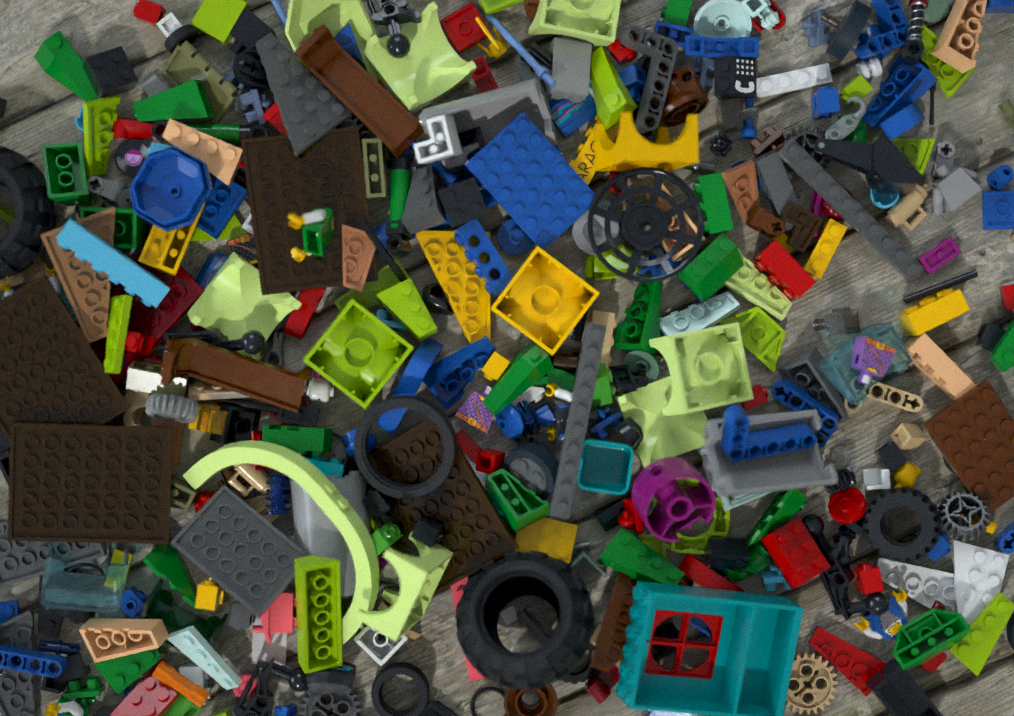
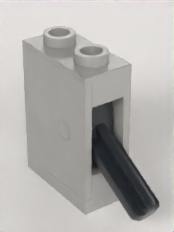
M555 37L549 44V53L535 42L530 44L527 51L548 67L549 75L557 82L554 88H551L546 83V95L551 96L553 99H570L571 102L575 103L583 101L588 96L592 44Z

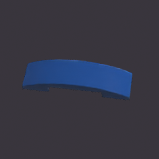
M686 35L685 56L759 57V37L718 38Z

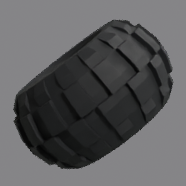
M0 146V185L9 188L15 204V216L8 233L0 240V280L7 276L9 277L26 270L34 263L33 261L39 254L44 253L46 247L40 234L55 229L56 215L53 214V203L55 202L48 199L46 180L41 170L22 154Z
M514 551L504 554L505 556L494 562L491 559L480 567L481 570L473 578L471 577L463 588L462 597L457 603L455 616L457 619L456 633L459 644L468 661L483 677L505 688L535 690L544 688L546 685L557 680H562L571 673L570 671L577 663L582 661L588 651V645L594 631L593 605L584 582L568 564L539 551L522 553ZM521 596H537L546 600L554 608L558 617L559 626L554 636L545 645L530 652L509 651L500 641L497 630L498 618L503 608L510 601Z

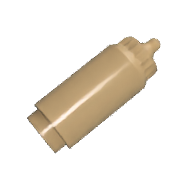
M916 185L910 192L903 195L887 212L885 216L886 221L895 228L903 224L908 231L912 232L927 216L920 205L928 195L926 192L928 185ZM917 210L919 213L908 224L906 220Z
M251 463L233 465L236 472L229 478L228 482L243 497H246L253 488L263 495L275 492L273 490L274 482L263 469L254 470V466ZM239 474L250 484L247 489L236 479Z

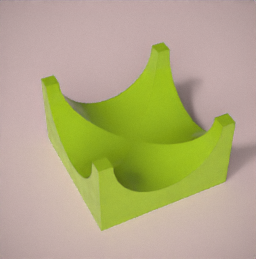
M351 296L324 334L305 353L303 361L366 409L414 347L409 341L389 328Z

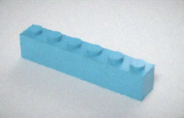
M71 217L56 236L59 246L65 250L70 248L75 252L74 256L83 262L85 260L89 261L94 270L99 273L103 271L109 275L108 279L117 285L118 283L124 285L126 292L132 296L135 294L142 298L141 302L148 307L153 305L157 308L170 290V286Z

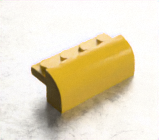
M205 203L193 224L169 232L153 224L138 262L175 276Z

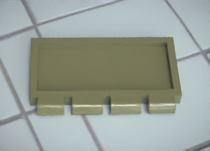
M186 40L184 43L177 45L161 72L175 86L192 80H202L214 117L210 119L217 124L223 119L238 95L235 94L237 88L228 79L223 82L225 76L214 66L209 69L211 63L200 52L195 55L197 49Z

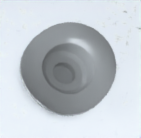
M588 210L574 222L572 235L576 244L583 251L595 255L587 232ZM594 214L593 233L598 246L607 242L604 231L605 218ZM610 221L612 239L619 234V224L614 221Z

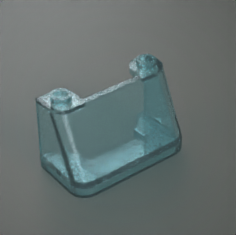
M891 322L871 324L820 360L817 366L850 404L860 405L866 401L868 395L866 391L890 372H904L913 361ZM856 336H866L897 349L884 376H872L869 385L857 382L861 371L851 368Z

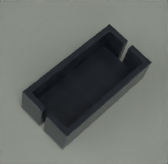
M894 658L881 668L882 673L876 672L864 682L891 716H943L907 670L903 671L898 661Z

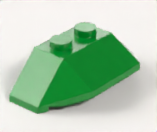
M933 608L899 628L892 653L904 671L921 665L953 647L966 637L972 629L961 613Z

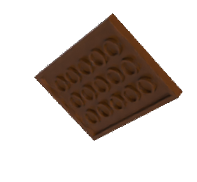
M985 379L925 421L923 426L967 493L969 494L972 491V496L974 497L980 495L979 500L986 501L984 506H989L990 510L988 513H991L1014 497V419L989 380Z

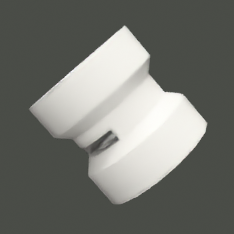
M877 57L870 58L868 62L862 61L856 65L858 75L861 74L865 80H869L871 76L877 77L882 75V67Z

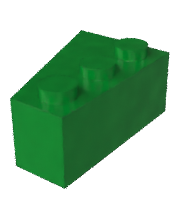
M1014 320L1010 323L1007 331L988 357L1001 373L1007 372L1014 366Z

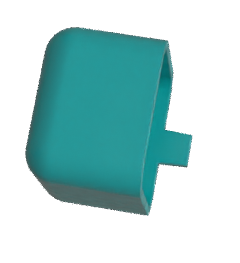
M593 438L585 439L576 480L578 486L589 491L616 495L625 494L630 484L634 458L633 449L625 443Z

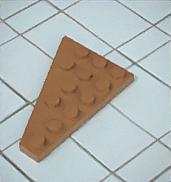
M114 206L76 221L113 246L116 212ZM61 226L40 235L81 329L88 342L91 343L107 336L110 298L109 275L103 271L101 273L97 272L91 267L92 264L89 261L85 260L83 262L74 256L75 252L70 248L65 250L57 244L56 236L64 227Z

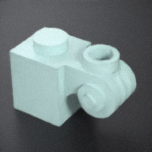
M743 0L741 2L752 18L758 16L761 19V26L763 28L771 30L775 24L780 22L779 14L769 7L772 5L769 0Z

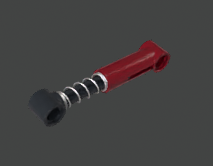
M909 0V7L912 9V12L909 14L911 20L908 22L910 28L907 30L909 36L902 52V59L906 64H917L924 52L921 30L924 28L922 26V21L925 20L923 13L926 12L924 9L928 7L929 0ZM909 50H915L917 54H911Z

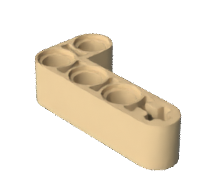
M859 376L851 377L848 380L842 396V402L846 411L856 412L861 408L865 397L907 412H919L923 407L921 397L874 380H870L869 385L862 384L861 388L856 390L854 382L858 380ZM874 386H877L880 390L877 396L872 394ZM893 392L898 396L897 401L894 403L890 399V395ZM850 398L855 400L853 408H849L847 404ZM904 400L913 401L915 406L903 402Z

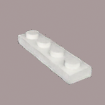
M829 63L757 78L756 99L830 84L833 80Z

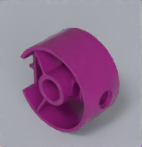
M667 457L651 463L638 475L632 488V503L648 530L655 537L664 541L679 542L680 539L676 535L678 532L686 527L691 530V524L701 518L708 524L715 511L716 499L711 486L691 462L683 458ZM676 479L699 480V486L682 488ZM653 495H655L658 503L649 517H647L649 502Z

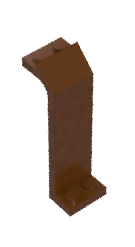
M324 24L316 28L306 41H302L298 45L295 55L312 74L388 147L395 158H398L424 133L420 122L337 43Z
M195 338L172 339L166 342L160 376L162 377L160 385L168 387L177 376L186 375L297 413L306 399L313 368L305 366L303 371L297 374Z

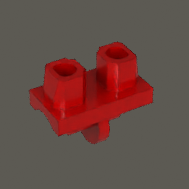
M626 497L623 499L625 510L618 517V522L620 525L625 526V529L634 530L638 535L644 533L643 527L646 525L635 510L632 499Z

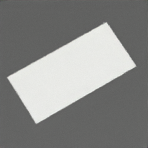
M256 617L253 625H262L261 619ZM253 633L251 664H257L260 659L269 663L274 657L276 658L274 663L286 666L287 633H275L271 643H267L265 633Z

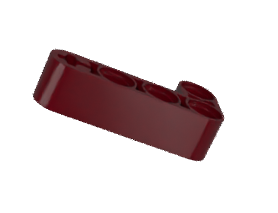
M614 665L608 673L598 670L586 682L585 690L599 704L608 698L611 694V689L619 682V667Z

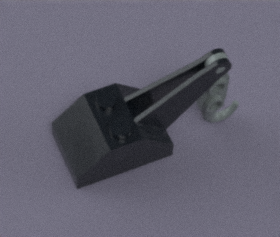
M857 96L847 99V102H858L860 105L859 110L855 113L844 115L825 132V138L818 139L813 146L814 152L865 174L869 187L878 193L906 195L924 176L884 133L873 144L842 141L855 130L867 109L866 103L862 98Z

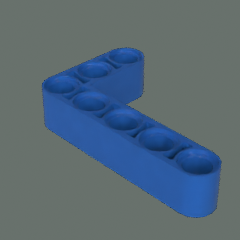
M871 0L882 34L866 39L857 45L855 50L859 58L867 59L905 45L909 36L907 32L909 27L900 0Z
M430 337L425 339L411 358L391 397L398 395L415 396L444 345ZM399 408L385 412L381 415L377 426L394 435L408 409Z
M731 405L725 411L721 448L732 462L807 449L814 446L817 442L816 435L806 423L748 433L750 419L740 405Z
M0 644V653L3 656V659H0V668L52 678L58 677L68 668V660L62 655ZM16 656L21 658L22 663L17 661ZM35 659L40 662L41 666L36 665ZM54 663L59 665L60 670L54 667Z

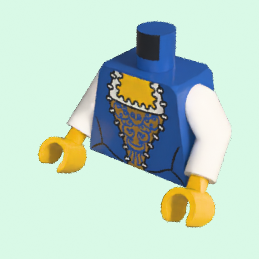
M900 587L898 594L892 591L893 596L887 595L890 606L885 614L876 616L866 611L860 616L861 622L859 624L854 622V625L867 636L876 639L884 638L885 640L893 637L896 640L899 628L908 623L906 592L902 587Z

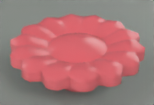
M252 674L239 676L242 682L233 689L235 696L240 698ZM256 677L247 697L252 696L256 692L258 687Z

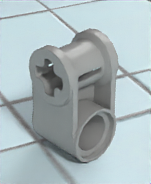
M944 141L934 146L930 177L940 178L934 169L942 163H945L949 170L954 168L955 146L953 143ZM943 147L945 150H947V153L945 154L943 151H941V148Z
M92 176L87 181V187L90 192L118 202L117 197L119 193L127 187L123 183L98 176ZM99 183L101 184V187L95 188L93 184Z

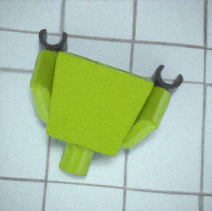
M623 243L617 245V248L622 253L631 258L632 252L629 248L624 247ZM612 249L602 254L613 267L623 273H627L629 263L619 258ZM588 255L585 261L584 277H586V280L584 281L591 282L593 288L594 282L592 277H594V280L622 278L608 270L596 255ZM638 266L636 267V270H635V273H634V276H636V277H640V276L637 274V272H638V270H639V269H638Z

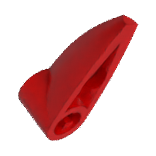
M117 117V120L113 123V137L122 139L153 137L151 128L154 123ZM166 126L159 127L158 134L164 133Z

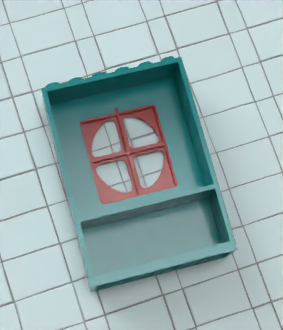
M637 581L636 587L633 589V606L629 610L630 622L626 628V644L622 649L623 661L619 666V683L616 684L615 688L616 696L629 709L711 716H783L804 607L786 596ZM674 615H682L678 638L654 637V630L662 621ZM691 616L699 617L708 625L712 634L709 642L686 639ZM652 645L676 646L674 665L671 670H666L655 662L651 655ZM685 648L709 650L707 658L700 665L688 671L680 670Z

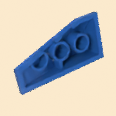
M901 54L890 66L885 82H881L878 95L871 100L862 119L873 129H876L882 122L923 96L935 84L937 78L919 62L914 65L906 64Z
M485 336L433 364L427 372L423 383L447 410L465 393L463 391L469 382H473L475 379L474 374L479 368L484 367L496 348Z

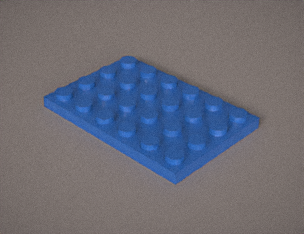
M524 112L515 117L464 164L535 245L542 250H545L590 209L595 193Z

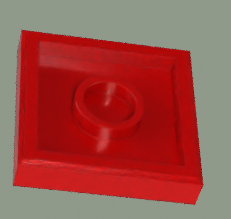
M473 2L439 21L458 54L488 38L475 20L476 17L481 20L490 32Z

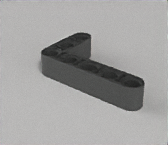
M632 26L621 32V44L652 57L635 121L637 131L644 134L656 130L659 126L678 46L670 38L639 26ZM630 33L633 35L634 40L630 38ZM659 64L662 66L663 72L660 70ZM650 101L653 103L654 108L650 106ZM645 120L648 121L649 127L646 126Z

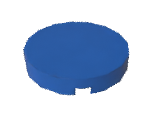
M512 218L506 220L500 226L498 243L505 253L512 256H520L527 253L533 247L534 242Z

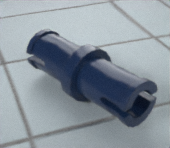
M522 400L524 407L521 402H518L516 408L521 414L529 434L535 435L533 429L536 434L540 431L536 415L531 411L528 402Z
M40 640L39 644L41 645L38 646V651L55 653L57 655H75L80 651V644L65 643L63 640H58L57 642Z

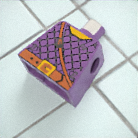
M856 336L851 368L861 371L857 382L869 385L872 376L883 377L897 349L866 336Z
M486 385L482 394L474 391L455 414L456 417L486 434L494 416L482 403L492 389L488 385Z

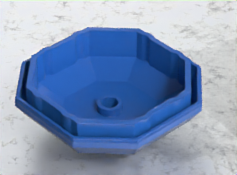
M176 146L148 154L129 187L134 214L166 232L193 224L213 190L207 163Z

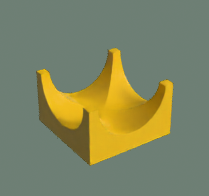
M631 112L621 113L620 129L616 143L612 142L607 136L604 124H595V171L623 172L632 168L653 167L670 172L699 163L698 115H687L683 131L672 142H670L668 128L659 126L654 144L646 141L637 132L632 121Z
M537 246L490 310L553 356L600 292Z

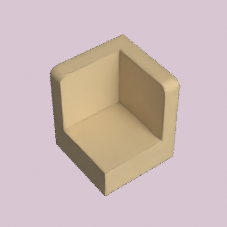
M901 423L890 435L900 450L914 451L926 439L918 425L913 423Z

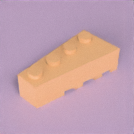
M956 0L931 53L962 74L976 66L975 55L979 49L978 38L982 32L981 21L985 15L987 0Z
M169 119L162 137L174 146L207 163L208 171L231 187L243 159L242 149Z

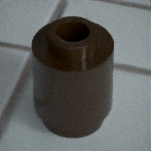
M559 352L554 354V369L576 372L579 362V356H577L576 352Z

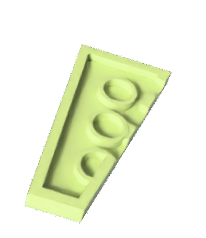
M738 249L744 265L723 285L782 321L791 308L792 303Z

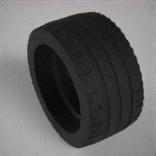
M396 662L383 668L376 676L371 690L373 706L380 716H419L425 710L430 695V687L425 674L415 665L406 662ZM396 674H404L411 677L417 683L419 698L412 708L396 710L384 702L382 687L389 677Z

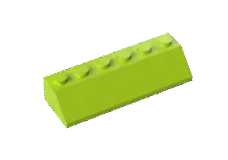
M317 555L294 558L298 663L305 674L342 666L340 561Z

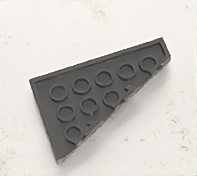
M271 32L256 42V49L261 57L262 66L265 68L271 91L274 93V100L278 104L280 117L284 128L287 130L288 139L293 146V153L298 156L351 115V111Z

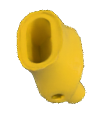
M906 461L893 475V479L897 482L894 488H912L922 470Z

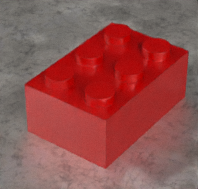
M776 240L767 244L753 258L755 261L754 265L761 272L764 270L769 275L767 277L773 285L777 284L782 289L781 292L788 299L800 298L816 283Z
M800 517L761 539L791 590L830 568L829 563Z

